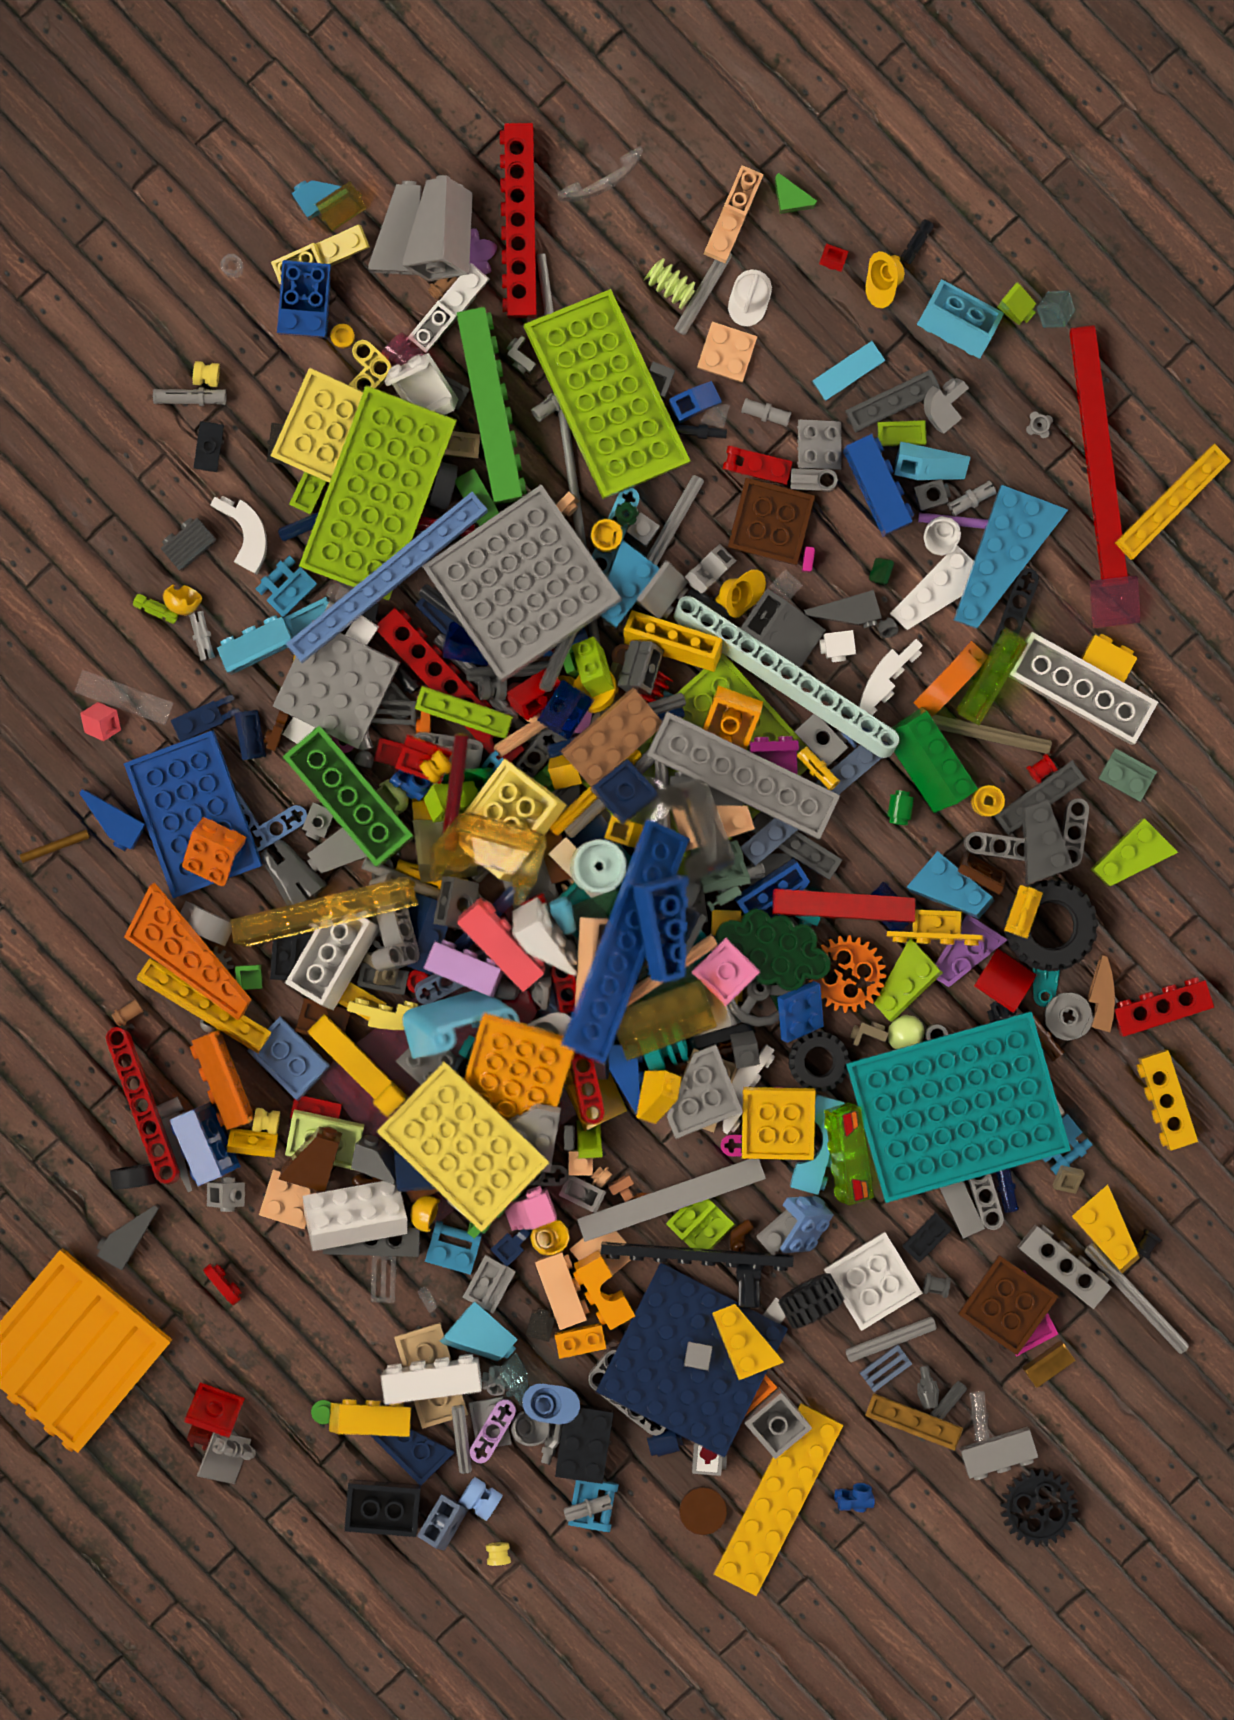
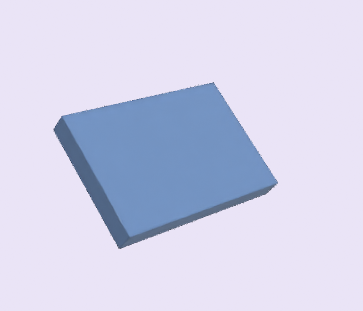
M279 1017L267 1029L272 1033L260 1052L256 1053L250 1048L247 1052L299 1101L327 1072L331 1065L282 1017Z

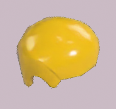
M175 585L165 589L163 600L166 607L171 612L179 615H191L202 601L201 594L186 585L178 590L174 589Z
M426 1195L416 1200L412 1206L410 1216L413 1225L418 1230L431 1231L429 1226L437 1215L439 1199Z
M555 1220L532 1229L530 1238L533 1248L540 1254L552 1256L560 1253L567 1247L570 1236L568 1228L560 1220Z

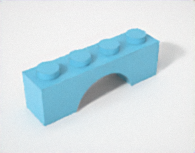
M819 1094L815 1095V1122L821 1130V1146L814 1155V1160L796 1162L790 1187L816 1195L819 1194L820 1190L824 1191L828 1178L824 1176L826 1167L831 1168L834 1158L831 1149L833 1144H838L841 1131L837 1130L839 1121L843 1122L842 1115L847 1113V1108L844 1107L845 1103L843 1101Z

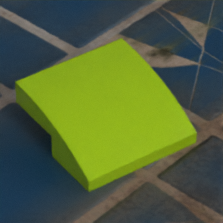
M710 1199L681 1208L666 1223L690 1248L713 1249L736 1225Z

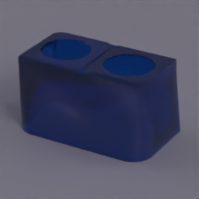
M451 622L443 639V658L487 666V660L468 632L456 622Z

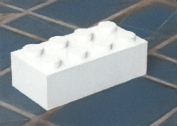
M332 900L285 984L320 1005L334 1010L380 930L379 925L345 905Z
M381 1181L303 1196L304 1215L312 1251L407 1234V1217L401 1192H397V1183L391 1184Z
M473 1354L460 1355L458 1360L449 1361V1357L437 1358L434 1363L426 1364L425 1360L414 1361L407 1367H402L401 1364L387 1365V1368L383 1370L381 1375L385 1404L481 1392L482 1389L479 1357L473 1358Z

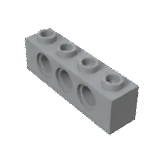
M1034 1225L1017 1247L1094 1309L1112 1288L1107 1284L1110 1279L1099 1270L1096 1274L1088 1268L1091 1264L1081 1255L1078 1258L1074 1257L1070 1253L1072 1248L1062 1240L1057 1243L1051 1237L1054 1233L1044 1225L1041 1228ZM1047 1243L1052 1244V1254L1049 1256L1042 1255V1246ZM1063 1259H1070L1072 1262V1266L1068 1271L1060 1269V1262ZM1082 1274L1090 1276V1282L1086 1286H1080L1078 1283V1279Z

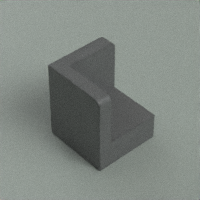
M652 362L649 372L661 398L665 399L675 370Z

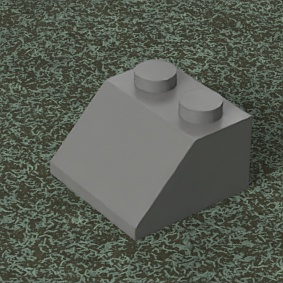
M780 1387L743 1419L746 1426L775 1459L812 1429Z

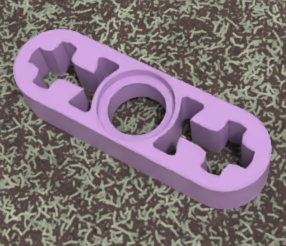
M501 1399L495 1404L470 1448V1456L473 1461L484 1463L490 1459L515 1416L516 1406L510 1399ZM508 1404L510 1406L509 1410L512 1413L504 1415L502 1421L506 1422V1424L503 1426L500 1421L492 1419V1417L495 1415L498 1419L501 1413L499 1406L504 1407ZM491 1424L497 1425L500 1429L499 1435L494 1438L489 1437L486 1433L487 1426ZM483 1436L485 1440L494 1444L491 1446L488 1443L485 1448L487 1455H481L479 1458L476 1456L477 1451L474 1449L482 1446L484 1440H480V1437Z

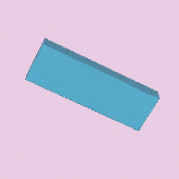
M871 341L812 382L823 399L827 401L885 362V359L873 341Z

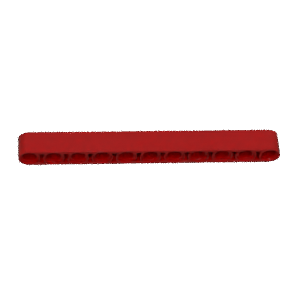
M1094 325L1070 328V342L1101 581L1103 587L1127 584L1128 575L1125 554L1115 544L1122 536L1096 329Z

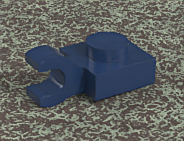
M522 1229L514 1237L508 1232L490 1250L507 1267L525 1250L520 1244L532 1231L530 1229Z

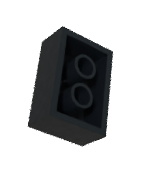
M580 1404V1410L575 1419L562 1426L555 1477L603 1484L613 1409Z
M350 1479L347 1491L344 1531L416 1537L418 1533L421 1486L417 1484Z

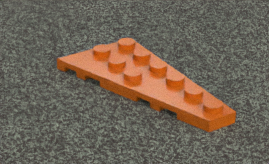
M154 882L149 886L124 938L235 1019L239 1020L243 1017L252 999Z

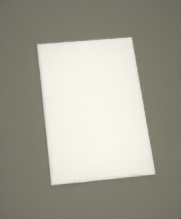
M775 1298L763 1316L780 1324L786 1316L778 1304L779 1299Z

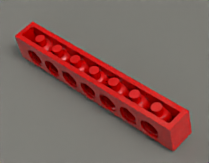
M504 123V130H500V145H505V154H500V169H505V178H500L501 193H505V202H501V217H506V226H501L502 241L506 240V250H502V264H507V274H502V288H507V298H502L503 312H507L508 319L537 318L533 123ZM520 144L524 150L521 154L515 155L510 151L511 146ZM514 168H521L524 171V175L519 179L513 178L510 173ZM514 192H521L525 197L523 201L516 203L511 200V195ZM514 216H522L525 219L524 224L520 227L514 226L511 223ZM517 239L525 242V247L520 251L512 248L513 241ZM517 263H521L526 267V270L523 274L517 275L513 273L512 267ZM517 287H522L526 290V295L521 299L515 298L512 294L513 290Z
M394 608L377 624L379 626L377 630L379 634L429 688L448 694L445 691V684L448 681H455L458 684V690L454 694L449 695L461 699L470 698L476 704L493 708L486 700H479L473 694L476 689L469 681L462 682L457 676L460 671L451 662L447 665L441 659L444 654L435 644L430 647L425 641L428 636L419 626L414 629L409 624L412 619L403 609L398 612ZM400 628H407L409 630V638L405 641H400L396 637V633ZM418 645L426 649L425 656L420 659L415 658L412 654L413 648ZM433 663H438L442 666V672L438 676L429 674V666ZM465 726L476 740L483 744V747L490 755L495 751L494 735ZM525 742L503 757L497 755L496 758L498 760L503 758L512 763L525 750L522 747Z

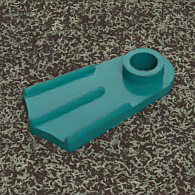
M1032 968V972L1037 975L1033 981L1034 1001L1037 1005L1046 1007L1049 1001L1056 996L1060 970L1042 971ZM1043 992L1049 994V998L1046 1001L1041 999Z

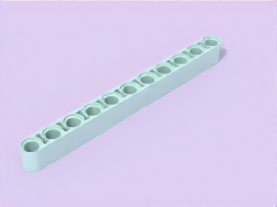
M684 596L679 600L674 612V619L679 625L721 638L723 654L875 755L887 758L893 754L899 742V736L893 729L695 598ZM682 609H687L691 613H686ZM702 622H707L710 626H705ZM722 635L728 636L730 640L723 638ZM742 648L748 649L750 653L744 652ZM762 661L769 663L770 666L764 665ZM782 675H787L790 679H785ZM802 688L808 689L810 693L804 692ZM821 701L828 702L830 706L824 705ZM841 714L848 715L850 719L844 718ZM862 727L867 728L870 732L863 731ZM882 741L888 742L890 746L884 745Z

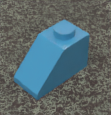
M313 180L308 183L306 181L299 183L294 187L295 191L292 193L293 198L309 221L349 195L345 187Z

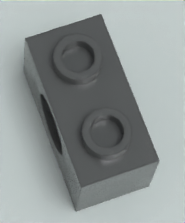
M443 876L433 924L463 930L457 924L458 917L477 901L479 883ZM458 900L460 901V906H459V908H457V901H458Z

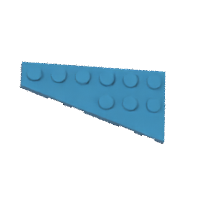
M1001 485L953 621L975 629L978 628L1068 509Z

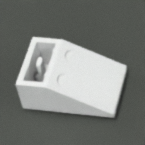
M535 898L513 911V935L524 950L573 976L576 975L578 963L576 957L577 947L572 939L568 940L558 924L551 918L552 915L549 912V907L545 903L542 904L538 898Z

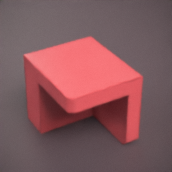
M97 702L80 713L84 732L99 740L105 741L121 731L117 710Z

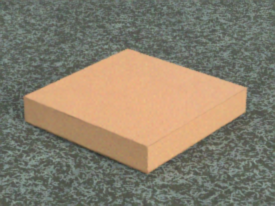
M615 1231L586 1242L582 1238L569 1250L579 1261L597 1250L601 1253L602 1241L626 1243V1241ZM601 1254L612 1276L631 1261L630 1256L620 1255V1259H608L606 1254Z

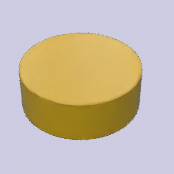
M338 324L332 329L330 337L336 347L344 349L353 344L355 334L349 325Z

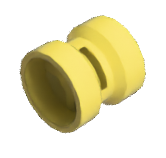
M195 361L193 385L201 386L205 383L210 387H218L220 364L211 363L210 365H205L201 361Z
M256 1108L252 1131L260 1132L267 1130L269 1134L276 1135L280 1111L273 1110L268 1113L263 1108Z

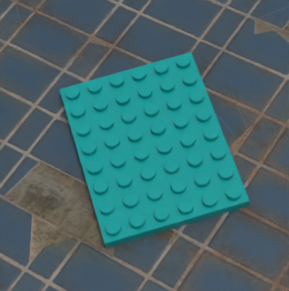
M1032 1011L846 1064L885 1203L1071 1151Z

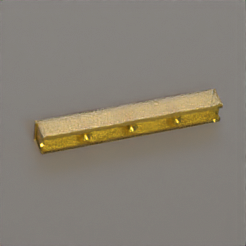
M406 876L231 919L233 943L247 947L418 905V900L415 899L414 893L416 885L413 880Z

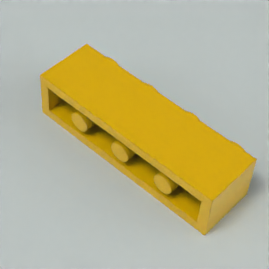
M633 610L623 630L625 644L630 645V641H651L664 650L663 656L715 672L723 652L721 638Z

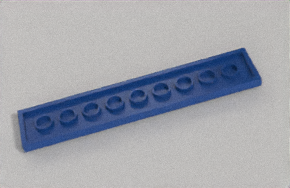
M646 820L561 1043L562 1046L605 1064L646 956L633 885L676 875L689 838L653 820Z

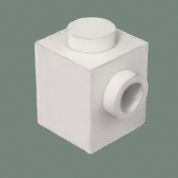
M853 630L826 633L823 635V639L819 640L821 654H826V659L832 658V662L846 661V656L856 654Z

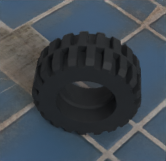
M1044 880L1028 885L1027 887L1043 893L1039 906L1045 903H1056L1068 910L1073 920V932L1069 940L1062 946L1046 948L1037 944L1031 937L1030 932L1028 937L1024 938L1005 931V937L1008 939L1011 951L1017 955L1021 962L1042 971L1068 969L1081 962L1084 956L1093 948L1092 944L1097 938L1096 928L1098 927V920H1096L1095 907L1091 905L1089 897L1083 894L1075 885L1061 880ZM1016 896L1014 897V900L1012 901L1011 904H1009V906H1008V908H1007V911H1008V912H1007V915H1006V917H1005V919H1004V924H1005V926H1006V924H1007V921H1008V918H1009V915H1010V912H1011V909H1012V906H1013V903H1014V901H1015Z

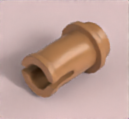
M452 277L448 282L449 278L437 280L434 284H429L428 292L433 298L438 300L444 296L443 294L449 290L457 278Z
M134 999V1001L123 1008L115 1009L112 1017L118 1026H125L127 1021L144 1011L138 1001Z

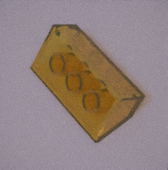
M698 980L627 1007L616 1034L625 1058L629 1061L716 1028L717 1024L702 982Z

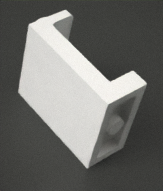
M429 353L421 357L416 355L402 366L399 364L393 366L388 370L384 381L386 386L391 384L394 386L401 399L442 415L454 411L459 400Z

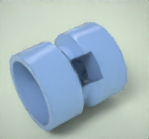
M474 1477L463 1492L458 1503L468 1510L475 1509V1514L487 1521L503 1495L493 1488L487 1489L486 1483Z

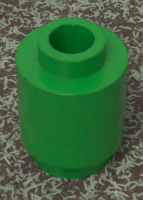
M896 790L895 795L890 794L887 817H890L889 823L908 826L914 797H909L910 792Z

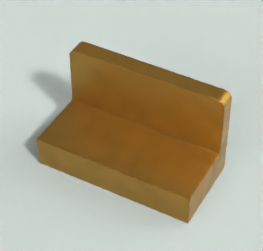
M1060 1340L1022 1367V1369L1034 1386L1038 1388L1076 1360Z

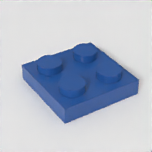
M812 981L797 990L777 997L782 1041L786 1043L791 1042L824 1026L820 983Z

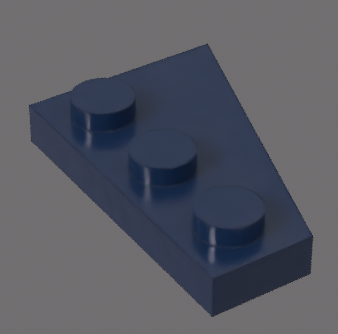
M410 1429L409 1437L370 1435L420 1486L455 1452Z

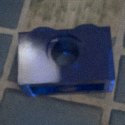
M562 680L537 721L568 740L573 735L594 699Z

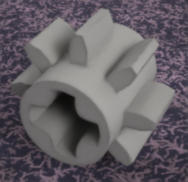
M501 1366L490 1367L489 1373L483 1372V1390L487 1389L488 1393L494 1396L503 1395L505 1389H511V1373L506 1372V1369Z

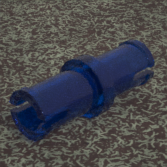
M1010 1168L997 1171L999 1184L997 1191L1001 1193L1004 1213L1019 1210L1014 1190L1016 1189V1183H1013Z

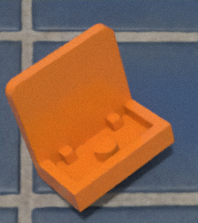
M203 817L191 833L182 867L219 886H224L227 883L234 858L245 844L246 837Z

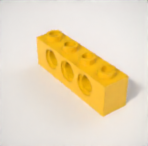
M1165 1049L1138 1058L1140 1064L1136 1066L1140 1078H1145L1147 1087H1144V1092L1147 1100H1152L1154 1110H1151L1155 1124L1159 1123L1162 1130L1159 1133L1162 1146H1167V1149L1174 1150L1198 1142L1169 1050ZM1161 1071L1164 1074V1081L1157 1085L1153 1082V1075ZM1164 1094H1169L1172 1099L1168 1107H1162L1160 1104V1098ZM1171 1117H1177L1179 1120V1125L1174 1130H1170L1167 1125Z

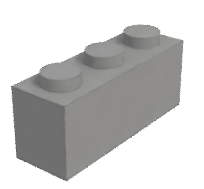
M1028 1427L959 1448L969 1478H974V1480L984 1479L988 1477V1473L996 1470L997 1473L1011 1470L1010 1466L1020 1463V1466L1029 1465L1034 1462L1033 1459L1038 1458Z

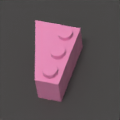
M540 1185L528 1189L525 1196L517 1198L514 1202L511 1201L505 1209L512 1231L517 1229H534L555 1221L557 1216L547 1187L542 1189Z

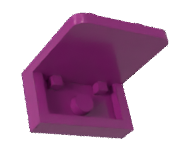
M792 736L778 737V741H769L768 737H755L754 742L749 743V752L798 775L797 751L799 750V740L793 741Z

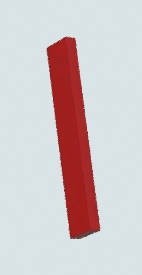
M774 889L773 914L913 923L915 922V898Z

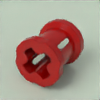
M1046 753L1033 766L1028 765L1026 767L1038 785L1041 783V779L1048 774L1058 771Z

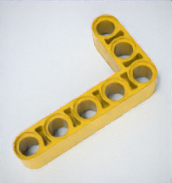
M324 1014L307 1031L375 1099L373 1103L387 1117L407 1099V1095L328 1016Z

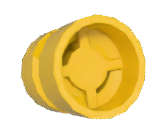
M603 519L593 526L591 541L597 550L603 553H610L620 546L622 530L615 521Z
M995 786L979 787L971 796L972 808L980 816L989 817L997 815L1004 807V794Z

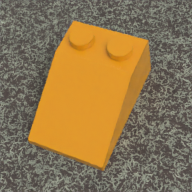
M718 686L702 729L747 750L761 714L763 701Z

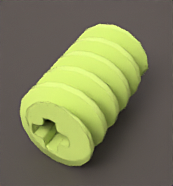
M662 258L656 262L644 280L650 277L649 286L658 283L657 292L666 289L664 297L668 298L673 295L671 302L675 304L681 301L679 309L682 310L695 294L694 286L696 282L693 281L687 285L688 276L679 279L680 270L678 269L671 273L673 265L670 264L663 267L665 259Z

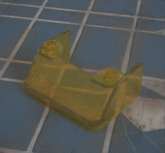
M462 813L455 818L430 849L431 881L435 882L445 869L462 872L471 863L512 874L511 884L514 887V905L519 906L536 884L546 848V836L542 832L474 813Z

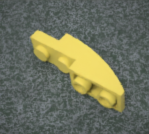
M356 225L321 242L305 246L271 263L279 284H281L282 260L331 264L333 266L351 258L354 254L370 248L362 226Z
M355 998V1002L349 1001L347 1011L369 1016V1027L405 1030L402 1020L403 1015L407 1010L418 1007V1003L405 1000L404 1004L399 1003L397 1011L393 1012V1007L379 1004L377 1008L370 1006V1001Z

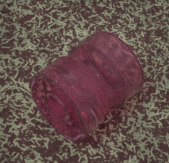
M403 332L392 339L381 352L390 363H396V365L399 364L400 366L408 363L416 355H420V357L425 355L419 348L411 347L412 341Z

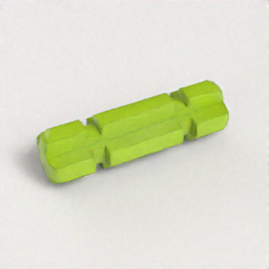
M137 594L133 601L134 607L140 610L144 608L145 612L160 619L164 617L166 618L165 621L171 624H175L179 617V614L167 609L166 605L152 599L147 600V597L141 594Z

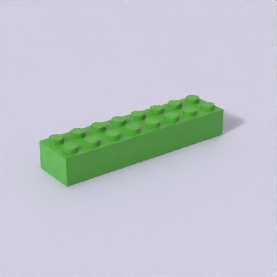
M485 307L456 312L494 504L498 506L514 503L521 499L522 495L527 494L524 478L518 477L517 471H522L519 454L514 455L513 448L517 447L514 430L509 431L508 424H513L510 407L504 406V401L508 400L505 383L500 384L499 377H503L500 359L495 360L494 356L499 351L496 336H490V330H494L491 312L486 313Z

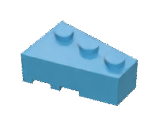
M621 540L608 579L622 601L600 615L615 628L619 626L636 603L637 598L660 569L623 540Z
M938 851L906 887L911 893L946 905L977 919H980L994 902L991 895L972 879L959 873L958 868Z

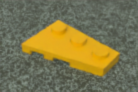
M736 1304L712 1313L738 1380L784 1363Z

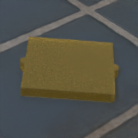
M351 181L315 204L322 214L320 216L321 219L326 221L331 231L367 209L361 199V193L356 191Z

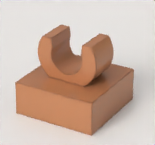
M629 1173L608 1184L612 1195L620 1192L625 1202L633 1198L629 1187L634 1182Z

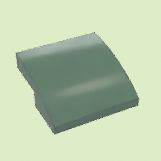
M738 841L691 850L692 860L703 893L750 883V875L744 864L743 853Z

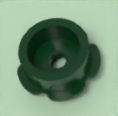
M624 502L616 508L615 516L620 525L631 526L637 521L638 509L632 506L631 503ZM628 512L629 516L626 517L624 513Z

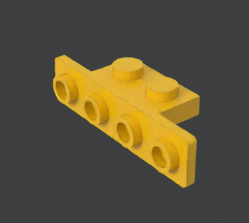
M915 910L913 932L887 931V937L893 938L892 942L907 943V939H916V943L931 944V940H940V944L955 945V941H964V945L979 946V942H985L983 935L961 934L963 913L961 911Z

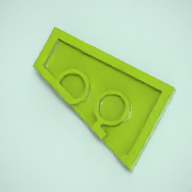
M913 939L908 940L885 982V986L880 992L881 995L877 997L874 1003L891 1022L943 973Z

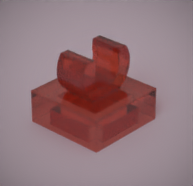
M191 1425L187 1441L190 1442V1447H193L194 1443L203 1445L202 1450L205 1451L213 1432Z

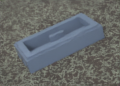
M895 1345L859 1373L872 1391L875 1392L912 1365V1363L900 1346ZM894 1353H899V1356H897L887 1365L882 1367L872 1376L868 1377L867 1373L872 1371L874 1368H876L878 1365H880ZM902 1359L905 1361L903 1364H901L899 1367H897L883 1379L878 1381L876 1384H873V1381L884 1374L886 1371H888Z

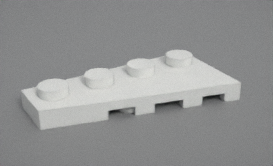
M957 545L954 552L947 554L890 615L908 630L962 596L974 561Z

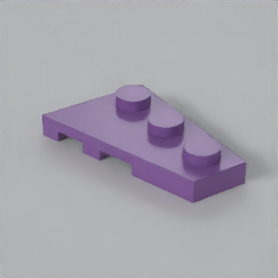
M966 914L962 920L961 934L983 935L985 942H979V946L964 945V941H955V945H946L935 962L943 972L936 980L950 987L975 965L1005 943L1007 939Z

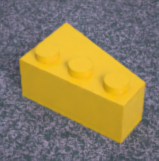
M1108 1185L1072 1215L1074 1221L1121 1273L1126 1271L1140 1258Z
M342 1399V1403L331 1402L329 1431L337 1434L409 1437L411 1407L404 1406V1402L380 1405V1401L366 1400V1404H357V1400Z

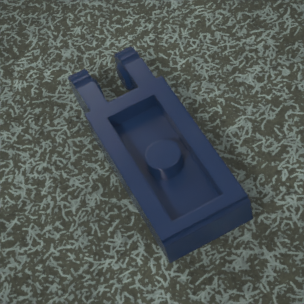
M233 694L172 719L171 723L180 742L225 723V720L234 717V713L240 712L239 708L221 715L218 707L227 705L235 700Z

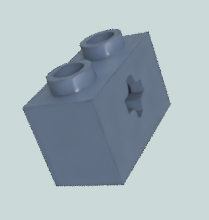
M441 1494L417 1537L434 1548L445 1551L468 1509L454 1499Z

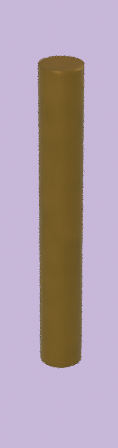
M86 829L19 854L22 863L84 841L90 838L89 832Z

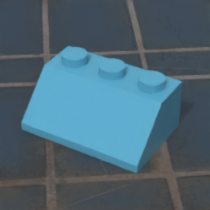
M941 279L917 325L925 331L944 339L947 343L953 344L980 359L1004 313Z
M274 615L264 620L265 625L257 629L254 625L243 630V635L236 639L231 636L220 642L222 646L217 647L226 672L232 675L288 648L286 643L293 637L283 617L277 618Z

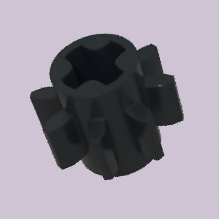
M997 1001L991 1003V1010L987 1011L990 1023L1018 1015L1017 1010L1013 1013Z

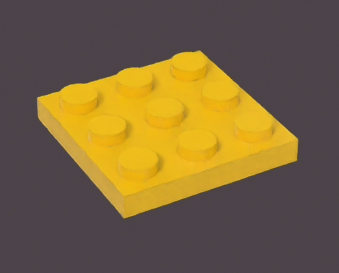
M743 1087L742 1159L814 1160L815 1088Z

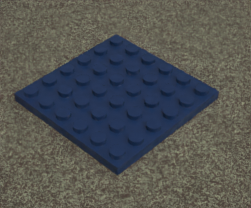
M659 1263L634 1313L635 1317L631 1319L595 1392L725 1458L768 1369L738 1380L712 1313L736 1304L739 1308V1303ZM739 1308L773 1350L777 1352L788 1328L749 1308ZM688 1342L712 1346L708 1371L684 1366Z

